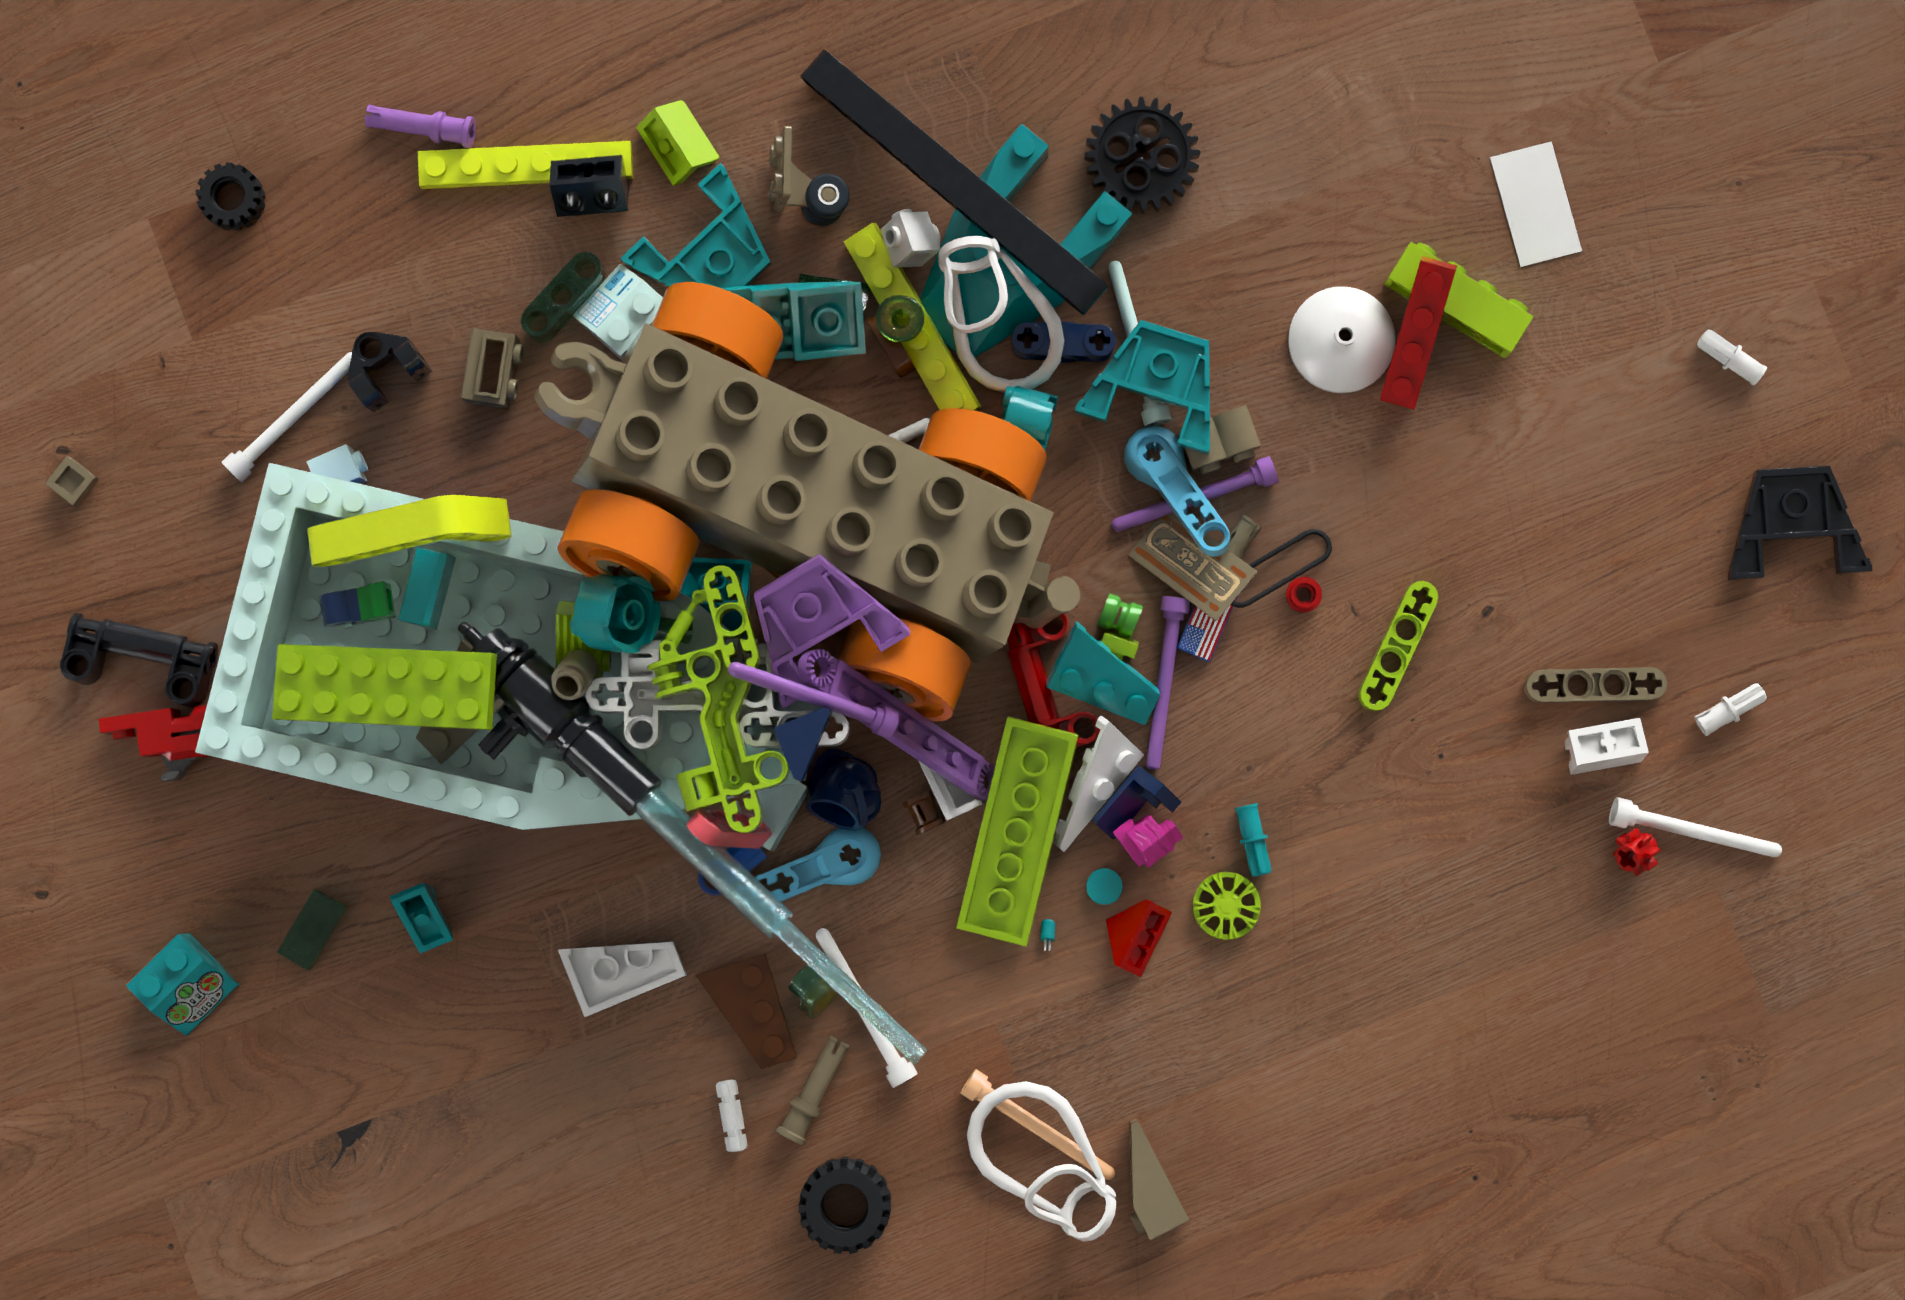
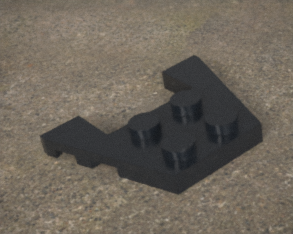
M1830 466L1761 469L1754 471L1728 572V580L1759 579L1764 577L1762 541L1833 537L1836 574L1873 571L1870 559L1866 558L1860 544L1862 540L1857 529H1854L1846 511L1848 507Z

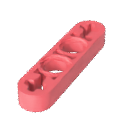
M700 808L687 822L690 832L709 846L759 849L772 835L770 828L763 821L760 827L751 833H740L733 830L726 820L724 810ZM740 812L738 815H735V820L743 822L745 827L750 825L749 819L755 815L748 812Z

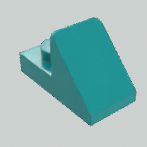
M423 882L390 896L392 905L420 954L454 940L453 932L438 906L434 887Z

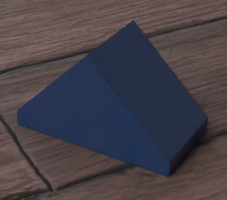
M823 707L773 728L794 779L801 782L804 781L831 717V710Z

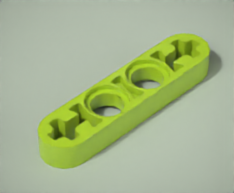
M1417 581L1410 585L1403 594L1359 688V701L1367 710L1379 711L1390 704L1437 605L1438 592L1429 582ZM1423 588L1427 591L1425 597L1430 599L1429 604L1423 603L1416 613L1423 615L1421 621L1413 614L1403 613L1404 607L1409 611L1413 609L1416 598L1412 596V592H1419ZM1409 620L1414 624L1416 632L1412 639L1403 640L1398 637L1396 626L1399 621ZM1386 652L1395 653L1400 658V667L1396 672L1390 673L1382 668L1381 657ZM1374 672L1383 678L1393 679L1392 685L1385 682L1380 690V693L1385 696L1384 700H1378L1374 704L1370 703L1371 696L1366 691L1367 689H1374L1380 678L1372 677Z

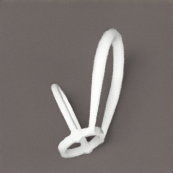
M966 236L945 244L939 250L938 255L939 267L944 272L945 313L949 324L953 327L958 358L969 375L986 388L1005 393L1007 386L1014 388L1015 386H1020L1033 390L1049 380L1061 362L1065 341L1061 320L1049 300L1005 251L999 248L995 238ZM967 247H981L988 250L987 256L973 262L957 263L950 261L948 258L951 253ZM1000 258L1047 324L1050 337L1048 355L1043 364L1034 373L1020 379L1009 380L997 377L981 367L971 352L967 334L981 331L993 325L1005 311L1008 293L1006 282L998 263ZM992 266L999 288L998 305L993 314L978 323L966 325L958 274L974 273Z
M1027 1081L1004 1084L985 1095L972 1112L967 1131L970 1156L981 1174L1001 1189L1024 1199L1025 1207L1030 1213L1040 1219L1060 1225L1067 1235L1083 1242L1095 1240L1103 1235L1110 1227L1115 1216L1116 1193L1109 1185L1105 1184V1178L1080 1119L1067 1099L1048 1086ZM1027 1096L1043 1100L1058 1111L1097 1178L1095 1179L1086 1170L1077 1165L1063 1164L1047 1170L1029 1188L1025 1187L996 1168L985 1154L981 1134L986 1117L995 1106L1009 1098ZM1076 1174L1087 1182H1084L1072 1191L1062 1209L1036 1194L1044 1184L1058 1175ZM1095 1190L1106 1200L1103 1217L1091 1230L1081 1233L1077 1232L1076 1227L1072 1223L1073 1210L1083 1195ZM1036 1206H1039V1207H1041V1208H1043V1209H1045V1210H1047V1211H1049V1212H1046V1211H1044V1210H1041V1209H1039V1208L1036 1207Z

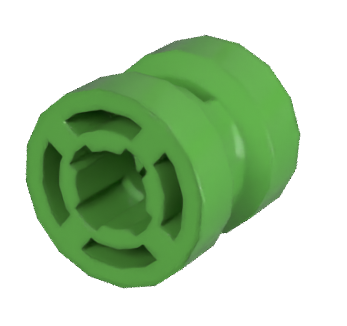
M1109 593L1097 627L1105 630L1115 629L1119 632L1120 636L1130 639L1143 606L1134 602L1127 604L1122 602L1119 596ZM1120 607H1122L1123 609L1121 611L1117 624H1115L1114 620L1116 618L1118 610Z

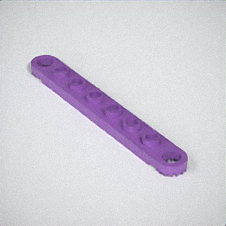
M824 649L808 650L801 655L798 662V673L804 685L868 708L886 705L899 711L897 728L891 737H884L885 739L980 801L988 799L995 766L984 760L983 756L842 660H837L831 656L828 651ZM815 659L820 665L818 677H816V674H813L815 670L811 668L814 667L812 663H815ZM985 775L988 778L987 790L983 788L985 785L981 783L984 781L982 777H985Z

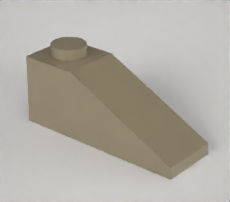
M1135 1118L1129 1121L1131 1204L1135 1210V1213L1129 1216L1138 1234L1141 1235L1146 1232L1151 1241L1189 1221V1218L1139 1122Z

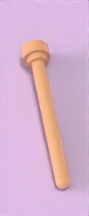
M975 1069L966 1081L960 1094L971 1101L976 1099L980 1102L985 1095L994 1091V1089L991 1088L992 1083L987 1081L988 1076ZM1009 1099L995 1106L996 1109L1093 1172L1078 1144ZM1096 1157L1105 1180H1112L1115 1177L1114 1168Z

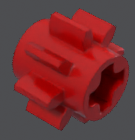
M1634 828L1629 833H1623L1615 839L1616 844L1620 847L1612 854L1615 856L1617 864L1621 867L1620 869L1633 871L1634 875L1638 876L1645 870L1650 871L1658 865L1654 856L1661 849L1658 848L1652 834L1640 833L1638 828Z

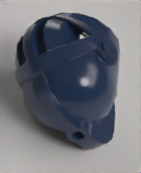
M839 749L824 751L819 756L810 776L809 799L806 803L807 810L820 820L842 829L856 831L866 826L867 823L874 820L878 815L882 803L881 791L877 784L878 780L875 770L871 765L848 752Z

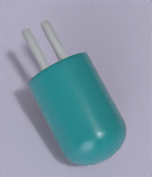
M1045 919L1041 922L1040 940L1044 942V951H1046V942H1049L1048 951H1050L1051 942L1055 941V922L1051 919Z

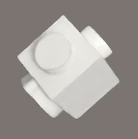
M911 209L900 210L894 213L892 219L880 229L894 268L923 266L941 249L940 232L937 226L931 223L928 211L912 212Z

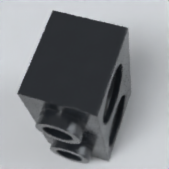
M622 155L551 161L549 186L557 217L628 211L629 185Z

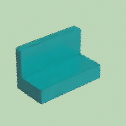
M417 547L398 620L437 630L456 557L441 551L439 553Z

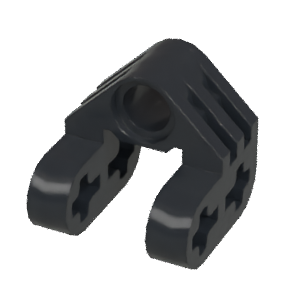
M364 332L354 342L347 378L349 380L348 383L364 406L373 413L386 405L388 400L369 372L378 371L392 361L394 354L416 381L421 380L432 372L428 363L407 337L378 332ZM370 342H379L381 350L378 356L370 359L366 358L365 347Z

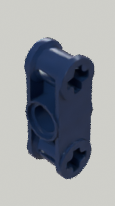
M1024 322L1016 326L1011 341L1014 354L1023 360H1045L1047 358L1050 345L1047 324ZM1061 322L1065 341L1060 363L1077 361L1103 362L1110 358L1116 342L1115 334L1111 328L1102 324ZM1024 334H1030L1031 340L1037 341L1032 342L1031 348H1024V343L1021 342ZM1096 336L1102 337L1103 343H1108L1103 346L1101 351L1096 350L1095 344L1092 343Z

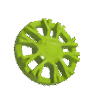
M1219 872L1201 882L1194 894L1192 907L1195 920L1203 931L1218 939L1231 940L1244 936L1255 926L1260 915L1261 902L1258 891L1247 878L1233 872ZM1222 878H1234L1233 888L1230 891H1226L1223 888ZM1212 881H1215L1221 890L1217 895L1209 885ZM1241 883H1244L1247 887L1237 896L1234 893ZM1203 890L1212 894L1213 901L1211 903L1199 902ZM1252 893L1254 905H1243L1241 902L1243 896ZM1212 907L1213 913L1200 916V909ZM1241 908L1254 912L1252 919L1241 915ZM1213 916L1219 918V925L1215 931L1205 924ZM1237 917L1241 918L1247 925L1238 932L1233 925V921ZM1223 920H1229V934H1223Z

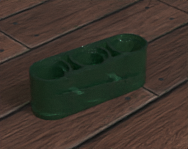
M591 252L576 254L524 310L521 315V325L532 340L544 343L554 338L573 317L572 315L604 282L605 270L597 256ZM593 264L596 266V272L592 277L587 279L579 277V270L582 266ZM562 290L572 292V298L567 304L557 305L555 303V296L558 292ZM538 316L547 317L548 323L545 329L538 332L531 330L533 319Z

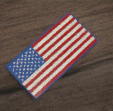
M1194 605L1177 649L1209 663L1234 606L1230 605L1221 617L1215 621Z

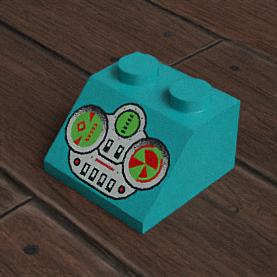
M190 933L178 934L126 987L150 1012L185 1036H188L240 984Z

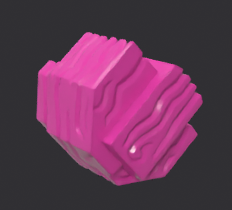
M1147 814L1135 824L1132 819H1129L1113 831L1137 866L1140 867L1144 864L1146 868L1152 866L1175 849L1173 847L1175 843L1184 838L1172 820L1169 821L1167 819L1159 825L1151 815L1148 816Z

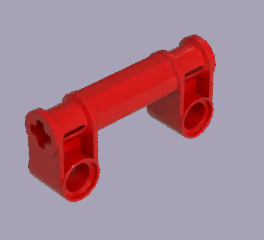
M1064 613L1059 616L1063 621L1061 631L1055 635L1045 633L1043 627L1035 629L1028 627L1024 623H1013L1007 639L1010 649L1007 655L1014 672L1028 721L1075 734V725L1082 718H1089L1096 725L1098 718L1089 712H1079L1061 718L1052 689L1046 686L1048 676L1039 647L1058 642L1067 636L1070 629L1067 616ZM1016 628H1018V632H1019V635H1020V638H1021V641H1022L1021 644L1019 643V640H1018V636H1017V633H1016ZM1095 726V731L1089 738L1082 739L1078 737L1076 748L1094 743L1097 740L1100 729Z

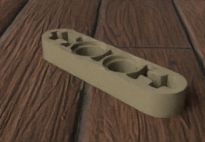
M1652 667L1538 670L1529 674L1524 681L1523 688L1528 699L1537 703L1649 701L1661 697L1665 693L1668 683L1664 673ZM1611 674L1618 676L1622 680L1623 687L1617 695H1611L1604 689V680ZM1629 674H1633L1632 681L1647 679V674H1650L1651 680L1657 681L1658 687L1653 688L1651 694H1648V689L1645 687L1632 688L1634 695H1629L1631 690ZM1556 675H1561L1559 688L1562 697H1557L1559 689L1546 690L1543 696H1540L1539 690H1533L1532 684L1539 681V676L1543 677L1544 683L1558 682ZM1574 675L1581 676L1586 681L1587 688L1581 696H1575L1568 690V681Z

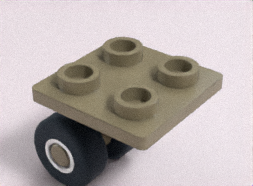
M784 126L780 135L775 136L774 145L770 146L769 166L775 167L773 180L769 182L768 192L769 201L774 202V212H782L785 206H799L809 222L818 226L831 225L839 219L848 205V187L836 175L822 174L811 180L791 162L792 126Z

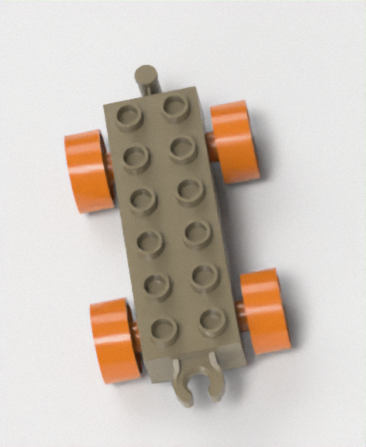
M680 282L669 286L652 325L647 323L643 325L628 348L622 363L610 359L604 352L591 345L579 342L563 343L556 347L551 356L552 364L558 369L574 368L581 370L588 376L591 383L590 394L582 400L568 399L550 382H543L534 395L536 403L546 416L570 430H578L589 439L572 482L590 490L580 493L557 546L558 553L563 560L587 577L599 574L641 577L652 584L655 590L651 591L654 601H672L680 594L699 547V539L781 576L816 555L821 554L911 630L909 636L881 652L862 621L858 619L851 623L837 660H842L930 721H944L952 717L969 672L971 661L977 664L1005 646L1013 623H1024L1028 627L1035 629L1041 628L1061 614L1068 613L1074 609L1080 601L1079 587L1070 577L1062 575L1044 587L1030 579L1054 513L1031 502L1044 469L1047 455L1036 439L1005 420L968 409H942L936 411L931 416L920 447L916 449L768 380V375L783 341V332L779 324L766 311L749 300L730 291L702 283Z

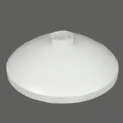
M1351 287L1327 288L1309 297L1295 313L1288 333L1290 356L1298 372L1315 387L1332 393L1356 392L1377 381L1388 368L1396 343L1394 325L1384 306L1370 294ZM1339 331H1349L1351 340H1341Z

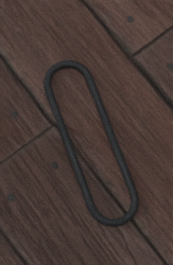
M1318 529L1307 530L1250 563L1249 565L1254 568L1312 534L1321 536L1327 544L1325 554L1251 599L1245 602L1233 601L1230 605L1237 608L1249 606L1324 562L1332 551V543L1329 536Z

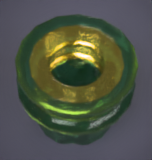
M893 295L886 298L879 305L876 313V325L879 332L886 339L894 342H908L916 338L921 332L924 325V312L921 305L915 299L906 295ZM903 311L908 314L906 326L898 323V318L903 317Z
M807 965L795 975L788 989L801 1000L800 1010H807L809 1018L813 1019L819 1016L833 1002L841 990L842 983L840 981H833L831 973L822 976L811 965Z

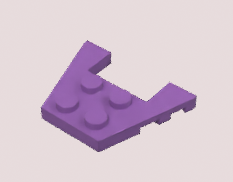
M821 554L816 555L754 592L764 639L767 643L773 675L802 685L804 684L799 677L798 662L794 657L858 619L862 621L881 652L911 634V630L905 623ZM781 693L778 695L783 708L799 700Z

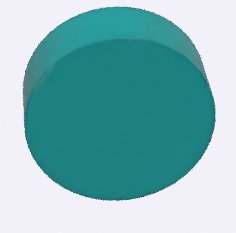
M1097 869L1087 879V894L1098 904H1111L1122 893V880L1111 869Z

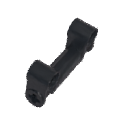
M74 613L68 625L67 639L60 661V669L67 679L82 685H90L100 678L107 652L170 665L165 685L167 697L177 704L193 708L200 705L206 697L211 673L217 660L218 645L214 642L202 644L188 641L187 636L124 624L109 619H104L103 622L84 618V615L81 613ZM190 653H193V654H198V655H200V656L198 657V656H193V655H189V654H190ZM86 658L88 668L85 673L77 676L75 666L79 660ZM191 681L193 691L189 697L182 699L179 689L184 682Z

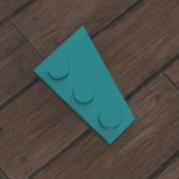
M1075 621L1046 680V686L1049 689L1143 725L1146 724L1160 697L1159 689L1128 663L1125 664L1110 652L1109 647L1093 638L1086 632V628L1077 621Z

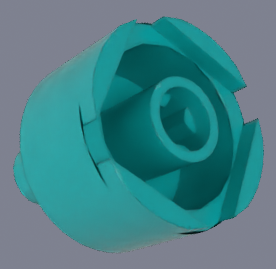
M1007 386L1002 407H1004L1002 418L1027 432L1046 451L1053 425V417L1051 415L1053 410L1056 411L1058 396L1020 386H1015V388Z
M599 574L584 578L579 586V592L574 605V616L570 622L572 633L575 636H579L588 647L595 650L624 653L641 651L639 650L641 646L650 644L655 638L661 618L660 603L654 602L651 591H655L652 584L644 578L636 576Z

